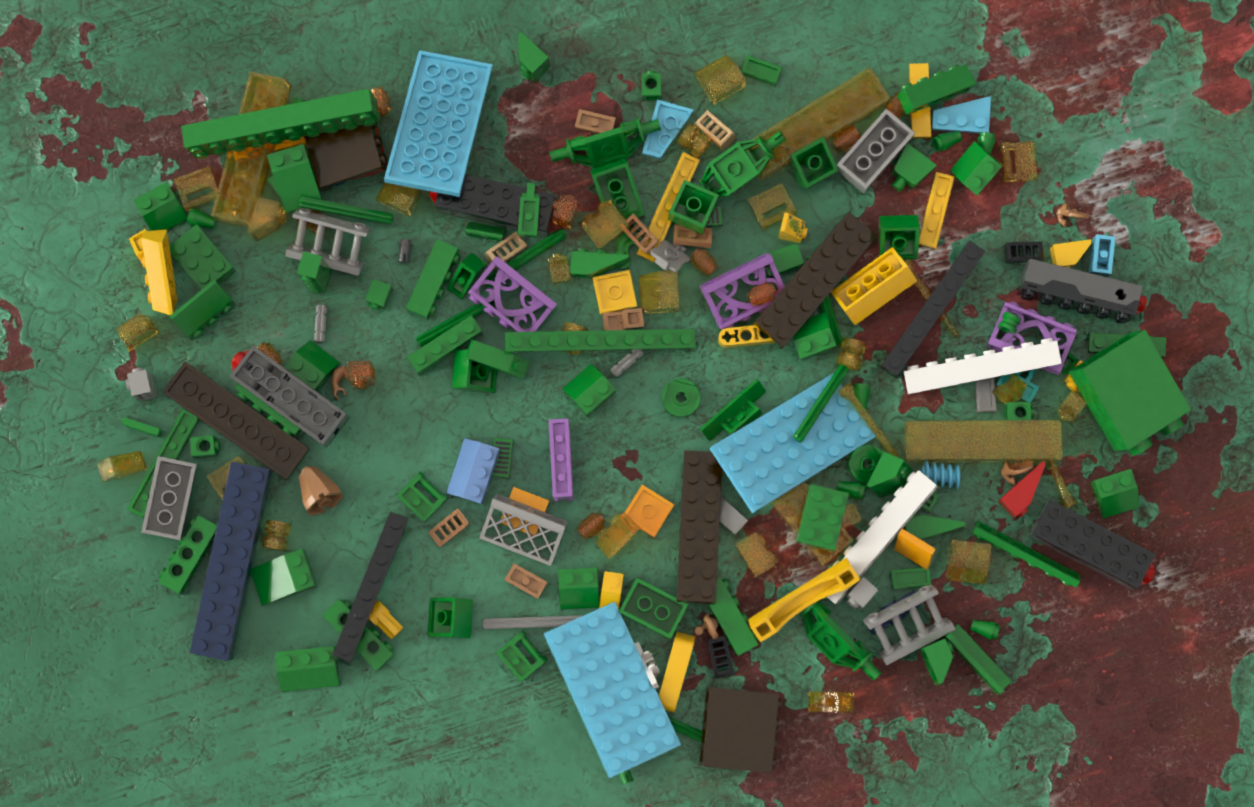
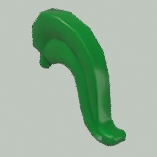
M636 230L632 235L635 237L640 231ZM623 233L618 239L617 249L618 251L626 252V255L630 257L628 249L636 244L626 233ZM640 236L637 240L640 242L644 236ZM630 261L620 266V269H628L632 262Z

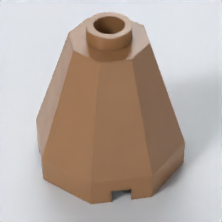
M307 466L301 470L299 481L303 505L309 516L326 512L324 508L329 506L332 509L343 499L338 485L317 467Z

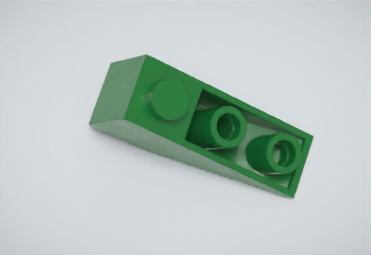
M577 249V251H572L570 275L576 278L596 277L630 262L631 258L629 255H626V252L615 251V254H610L605 250H596L595 253L588 252L589 250Z

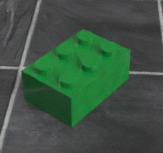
M197 224L170 245L171 254L201 290L213 280L219 285L236 272Z
M810 484L795 543L834 552L849 493Z
M636 577L619 613L671 640L688 604L676 602V597Z

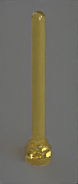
M908 259L905 263L917 279V282L914 284L927 300L931 293L914 271L915 268L912 260ZM943 311L939 316L940 320L953 337H958L959 331Z
M849 382L838 390L840 396L851 402L887 452L900 458L898 452L854 395L855 388Z
M1033 422V430L1061 494L1060 504L1065 508L1072 507L1077 504L1075 497H1072L1067 491L1039 422Z

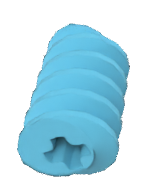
M924 461L921 466V473L936 485L939 481L942 488L945 483H948L949 489H951L953 484H956V489L958 490L961 477L959 465H955L952 470L951 464H947L946 468H944L943 463H940L937 467L936 462H932L929 467L928 461Z

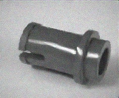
M400 239V242H398L400 247L397 262L402 263L404 258V263H410L411 246H413L411 244L412 240Z

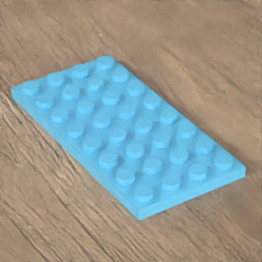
M419 50L385 173V183L460 197L493 68L492 64Z
M833 374L710 447L711 452L752 514L847 456L857 447L868 443L876 437L840 383L804 440L798 442L793 438V435Z
M615 602L544 633L545 639L609 778L681 745L656 689L650 683L644 663Z

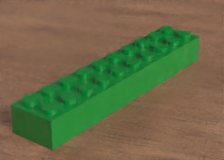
M369 89L183 125L181 128L184 148L195 158L205 159L208 158V155H225L228 151L233 150L241 152L248 147L261 148L264 144L271 143L275 145L282 143L284 140L297 141L301 137L319 136V133L324 132L331 134L338 132L340 129L352 130L360 125L372 126L375 125V122H380L377 99Z

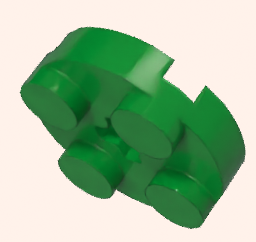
M676 379L666 385L662 393L664 409L675 417L692 415L700 403V393L696 385L687 379ZM680 393H683L684 397L687 398L682 403H679L678 399L675 398Z
M869 444L857 447L850 453L846 462L851 476L857 481L868 483L883 451ZM865 459L871 460V462L869 463L870 468L863 467V461Z

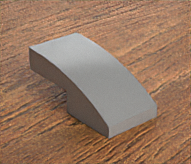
M721 497L720 522L735 535L748 520Z

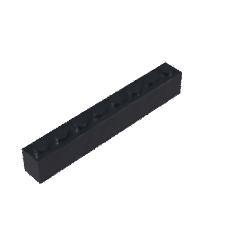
M971 241L966 244L880 368L894 378L898 376L985 253L982 248Z
M390 511L333 652V660L351 666L407 526L408 518Z

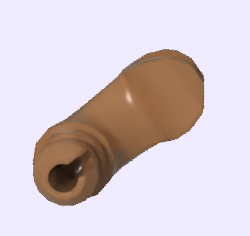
M346 366L334 369L331 378L333 396L338 401H340L339 397H337L339 392H343L347 396L346 391L339 386V381L349 372Z

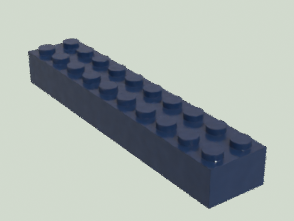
M231 461L191 643L190 653L226 661L232 660L273 470Z

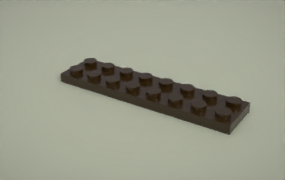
M848 212L754 324L781 348H784L876 239L877 235L853 214Z
M187 362L182 364L162 392L286 480L289 479L310 450Z
M684 450L676 602L716 604L722 467L712 452Z

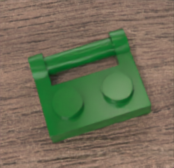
M420 471L396 496L425 523L446 502L448 497L440 493ZM417 483H420L437 499L434 504L414 487Z
M523 630L496 652L520 682H523L548 660L538 652L528 640L527 634ZM520 641L537 662L532 665L516 647L515 644Z

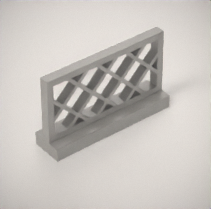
M496 493L492 499L491 507L479 538L551 566L568 521ZM494 509L502 511L505 518L495 521L492 515ZM513 517L520 518L523 525L513 528L509 519ZM506 521L510 530L501 533L497 524ZM531 524L538 525L541 532L531 535L527 526ZM492 526L495 527L498 536L493 538L485 535L487 528ZM524 528L528 537L519 540L515 531ZM553 531L559 535L557 540L549 542L545 533ZM512 533L516 543L511 545L506 543L503 536ZM542 535L546 544L537 547L533 538ZM530 540L534 549L528 552L523 549L521 543ZM548 547L551 552L550 559L542 557L539 550Z

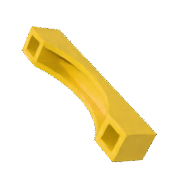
M846 557L749 618L750 628L759 641L762 642L777 633L790 619L808 606L829 595L846 590L860 581V578Z

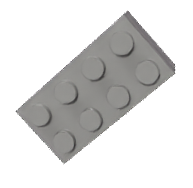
M885 109L837 164L839 170L837 172L864 194L913 139L915 132L889 110Z
M158 456L141 533L176 540L181 539L197 464Z

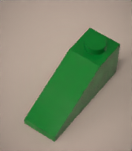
M471 340L465 357L510 377L524 379L529 360L475 340Z
M915 513L903 529L923 540L962 528L966 524L962 521L927 515L917 516Z

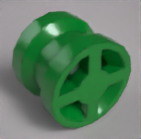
M1004 312L1002 315L1003 320L999 323L998 328L1006 333L1016 334V326L1020 324L1021 318L1012 313Z

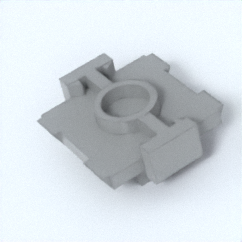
M665 239L661 241L657 248L651 249L650 255L656 258L655 263L665 271L669 268L676 272L682 265L691 260L690 257L684 254L687 248L683 245H672Z

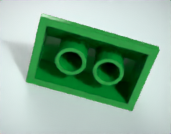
M213 280L169 317L190 340L193 338L197 339L204 333L203 330L207 326L211 327L218 321L219 316L223 313H229L235 303L223 288Z
M335 646L275 652L281 692L340 686L338 661L332 659Z

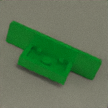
M756 379L700 428L708 441H711L723 429L731 435L756 420L762 414L761 410L754 404L755 401L766 393L760 381Z

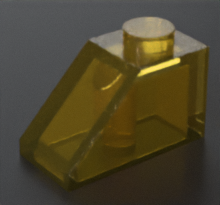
M141 451L110 456L97 464L103 482L120 479L146 469Z
M808 692V712H853L854 693Z

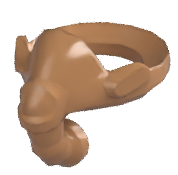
M1068 202L1059 207L1056 212L1058 221L1063 227L1067 226V219H1063L1064 215L1082 219L1090 217L1088 213L1071 209Z
M1007 461L1003 465L1001 475L1007 482L1015 485L1017 484L1016 477H1010V475L1025 473L1031 470L1034 464L1032 461L1015 462L1014 464Z
M707 614L703 618L704 623L695 628V633L701 635L703 630L707 629L713 639H717L716 629L718 621L714 618H709V614Z

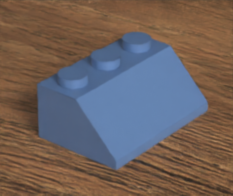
M464 438L446 493L483 505L501 450L497 447Z

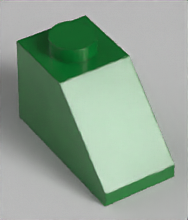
M471 253L460 263L447 289L462 300L479 279L487 263Z

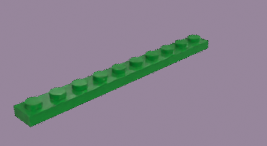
M695 329L505 332V352L695 348Z

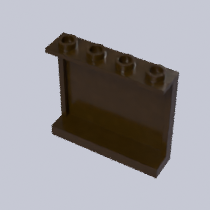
M377 122L372 126L360 125L352 130L340 129L338 132L331 134L327 132L319 133V136L316 137L304 136L319 189L327 191L331 189L332 185L379 169L387 170L386 164H388V160L381 149L383 142L380 135H377Z
M706 687L699 766L772 773V769H775L776 759L773 757L774 749L776 750L778 743L775 733L779 728V718H777V711L781 708L779 694Z

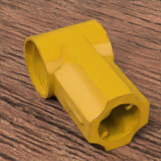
M377 600L369 620L376 626L378 625L388 637L393 639L404 627Z

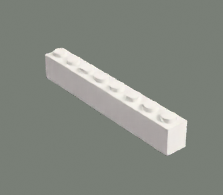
M1052 338L1041 340V344L1038 345L1028 342L1021 344L1022 348L1014 349V346L1002 348L1003 352L995 353L994 349L984 351L983 356L976 357L974 353L964 355L965 359L957 361V358L954 357L945 359L946 363L938 364L937 361L926 363L927 367L919 368V365L907 367L908 371H904L908 394L1062 364L1058 343L1053 341Z
M919 470L917 473L912 472L907 478L908 483L904 488L901 486L895 492L894 500L891 503L888 501L882 507V514L879 517L875 516L869 523L871 527L866 532L862 531L856 538L858 542L853 547L849 546L844 552L845 557L843 559L848 558L859 578L862 577L901 529L938 488L935 483ZM854 585L844 591L829 595L827 598L838 605Z

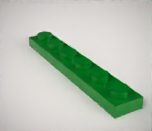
M978 520L974 525L972 533L978 539L987 540L995 548L1008 551L1012 557L1027 561L1029 566L1044 570L1045 574L1061 579L1062 583L1067 586L1077 588L1080 583L1081 574Z

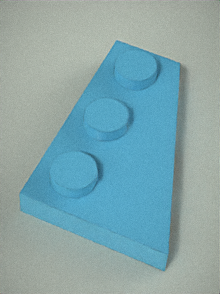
M991 96L933 110L932 131H959L960 133L980 134V132L989 133Z
M657 100L651 121L658 119L661 131L647 134L642 155L661 159L694 112V109Z

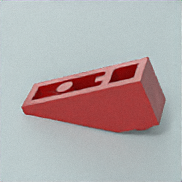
M1044 461L1039 463L998 500L1012 518L1017 515L1022 517L1028 511L1026 507L1031 504L1045 467Z

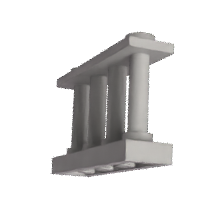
M298 208L292 218L300 219L296 242L294 244L291 243L286 249L285 256L301 260L303 251L322 256L331 269L359 276L364 267V263L358 260L362 236L367 237L371 228L366 227L363 223H351L311 212L310 209ZM307 221L318 224L314 248L312 249L303 245ZM325 226L336 229L333 249L330 254L321 250ZM344 231L355 234L350 258H344L340 255Z
M932 584L921 587L918 592L878 613H871L863 620L869 629H875L883 646L882 651L878 652L886 665L955 630L953 623L947 617H941L933 599L939 592ZM926 601L935 620L928 627L924 626L916 608V605ZM909 610L918 629L916 633L910 636L907 635L898 616ZM892 619L900 637V641L893 645H890L881 625Z

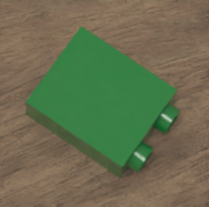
M1146 330L1128 333L1068 371L1114 451L1129 450L1132 455L1145 451L1153 445L1149 438L1151 435L1160 430L1163 436L1178 430L1184 425L1180 417L1191 411L1190 406Z

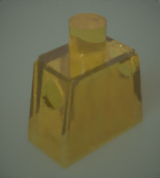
M138 314L117 328V333L127 350L131 351L159 333V330L150 316Z

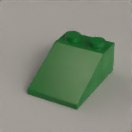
M304 144L267 155L286 214L301 208L299 203L302 196L322 200Z
M626 158L590 170L609 227L624 223L633 213L637 218L645 215Z
M304 549L282 555L251 569L262 606L317 587Z

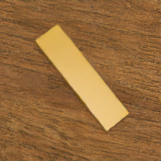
M928 63L909 64V83L914 85L924 77L929 79ZM930 107L911 114V130L915 132L913 139L931 138Z
M939 172L935 173L919 235L920 246L936 249L954 176Z

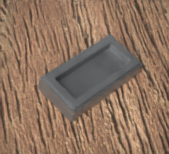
M994 377L974 381L976 413L996 412Z

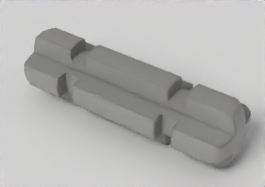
M317 305L314 341L324 342L327 306Z
M632 350L631 354L628 353L618 362V365L611 368L612 374L615 377L620 376L623 370L628 369L636 362V359L643 356V351Z

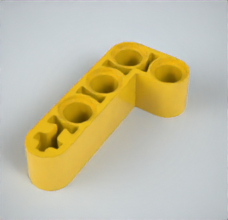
M756 325L726 328L719 333L718 342L723 348L776 343L770 337L767 339L760 336L762 330ZM748 332L751 335V339L745 341L741 338V334ZM735 333H738V334H737V341H738V342H735L736 338H731V337H735ZM725 334H728V337L731 338L729 342L722 339Z
M679 631L675 635L659 693L664 709L673 713L676 709L695 641V636Z

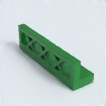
M956 624L954 626L955 630L946 634L943 638L947 642L950 641L953 649L996 695H1000L1004 688L1012 681L961 626Z

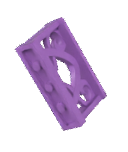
M765 253L699 287L717 326L720 329L733 327L734 323L739 320L745 321L752 317L751 314L757 311L758 313L763 312L785 286L771 254ZM764 266H769L774 278H765ZM754 273L753 279L758 278V280L750 281L748 275ZM739 278L747 284L757 285L756 291L749 303L731 298L737 291V279ZM766 282H773L777 285V292L774 295H767V291L772 288L765 286ZM731 284L733 287L732 291L726 295L725 293L729 292V290H726L725 286ZM711 292H714L722 299L716 307L709 294ZM725 302L728 303L724 309L725 313L728 309L732 310V314L727 318L722 317L719 313L720 307Z
M498 256L494 258L467 292L472 302L476 305L481 303L485 307L484 311L492 317L495 314L500 318L499 323L507 329L510 326L515 332H535L557 305ZM497 267L498 272L495 281L485 280L492 269ZM510 279L512 285L504 287L501 285V282L505 284V280ZM483 284L494 286L493 289L484 290L489 292V297L487 298L482 297L479 293V288ZM519 286L522 287L520 302L523 308L517 310L504 309L501 302L500 289L511 291ZM526 295L532 297V300L528 302L530 306H527L524 301ZM494 300L496 309L493 306H491L488 302ZM543 305L547 307L538 320H536L532 312ZM525 314H529L532 319V325L528 329H523L519 326L520 320H524L527 323ZM505 316H515L514 323Z
M1005 302L987 348L1003 352L1002 348L1014 346L1013 341L1017 340L1013 336H1016L1021 342L1019 346H1014V349L1022 348L1021 344H1024L1025 341L1019 332L1033 327H1037L1040 330L1044 339L1052 338L1053 341L1057 342L1061 338H1056L1055 334L1057 332L1064 333L1067 338L1066 343L1058 346L1059 350L1064 349L1061 356L1062 364L1040 368L1059 376L1077 330L1071 324L1056 322V319L1051 316L1043 317L1038 315V312L1033 309L1025 310L1020 308V305L1015 302ZM1004 312L1020 317L1021 322L1016 326V334L1006 333L1001 340L996 339L999 332L998 325L1003 320L1002 315Z
M551 419L549 420L553 498L555 502L573 501L569 420Z

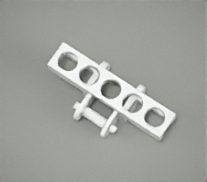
M637 642L635 646L646 668V674L652 687L656 689L659 685L654 676H658L660 671L655 666L652 654L649 651L643 652L639 642Z

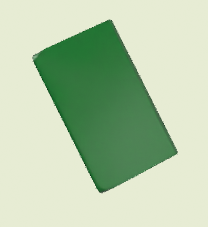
M469 222L465 229L467 236L499 242L504 240L506 231L503 227Z
M796 243L769 253L774 260L779 274L804 264ZM764 266L769 278L773 277L769 266Z

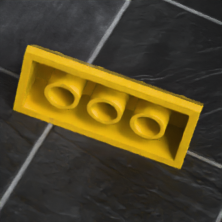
M167 230L144 231L142 237L139 238V246L144 251L142 265L147 270L145 284L150 289V292H148V302L152 304L153 310L172 315L175 312L178 297Z
M892 247L833 289L831 294L852 323L856 325L917 282V279Z

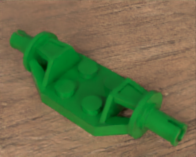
M637 117L635 121L621 123V127L586 138L584 135L571 140L567 138L565 139L567 145L564 148L549 151L552 163L569 158L573 164L579 163L595 168L623 158H629L641 143H645L644 137H646V134L661 131L659 120L656 119L642 124ZM637 132L638 136L629 143L627 137ZM574 150H585L587 156L577 155L574 153Z
M779 130L768 140L759 136L757 139L737 142L708 163L702 179L699 180L701 187L718 194V198L732 195L762 173L769 161L776 157L773 149L787 140L786 137H783L784 134ZM714 175L715 178L709 183L708 181Z
M817 601L805 608L799 616L803 617L806 636L833 664L853 668V672L857 669H862L872 681L882 673L869 661L873 652H869L859 640L854 643L837 623L828 616L832 611L822 602ZM811 610L817 619L815 624L810 614ZM850 654L853 657L859 659V661H855L846 656Z

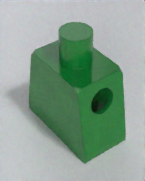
M907 144L892 172V175L897 178L892 187L898 192H901L906 185L914 189L934 171L936 164Z

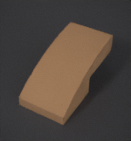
M642 308L602 314L604 330H632L644 327Z

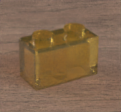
M756 532L735 544L755 578L776 565L774 562L776 557L771 550L767 551L764 546L766 541L761 534L757 535Z

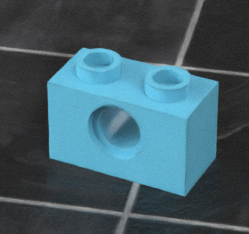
M1096 234L1092 238L1088 273L1107 278L1112 274L1115 246L1114 236Z

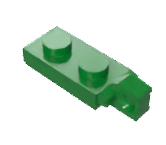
M527 183V193H522V197H520L518 236L537 237L540 198L539 194H535V183Z

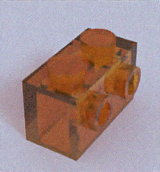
M566 194L565 196L560 195L559 200L555 199L552 207L553 223L555 225L572 230L579 212V201H576V197Z
M371 361L347 362V367H344L345 379L347 378V381L352 386H355V389H366L367 386L375 385V366Z

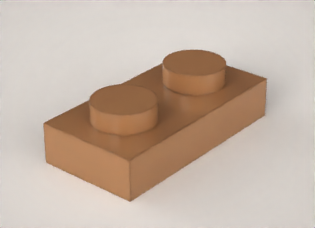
M579 109L575 129L599 134L614 129L616 118Z
M674 225L673 244L711 248L712 229L705 228L702 235L681 225Z
M515 563L505 578V581L537 599H539L548 583Z

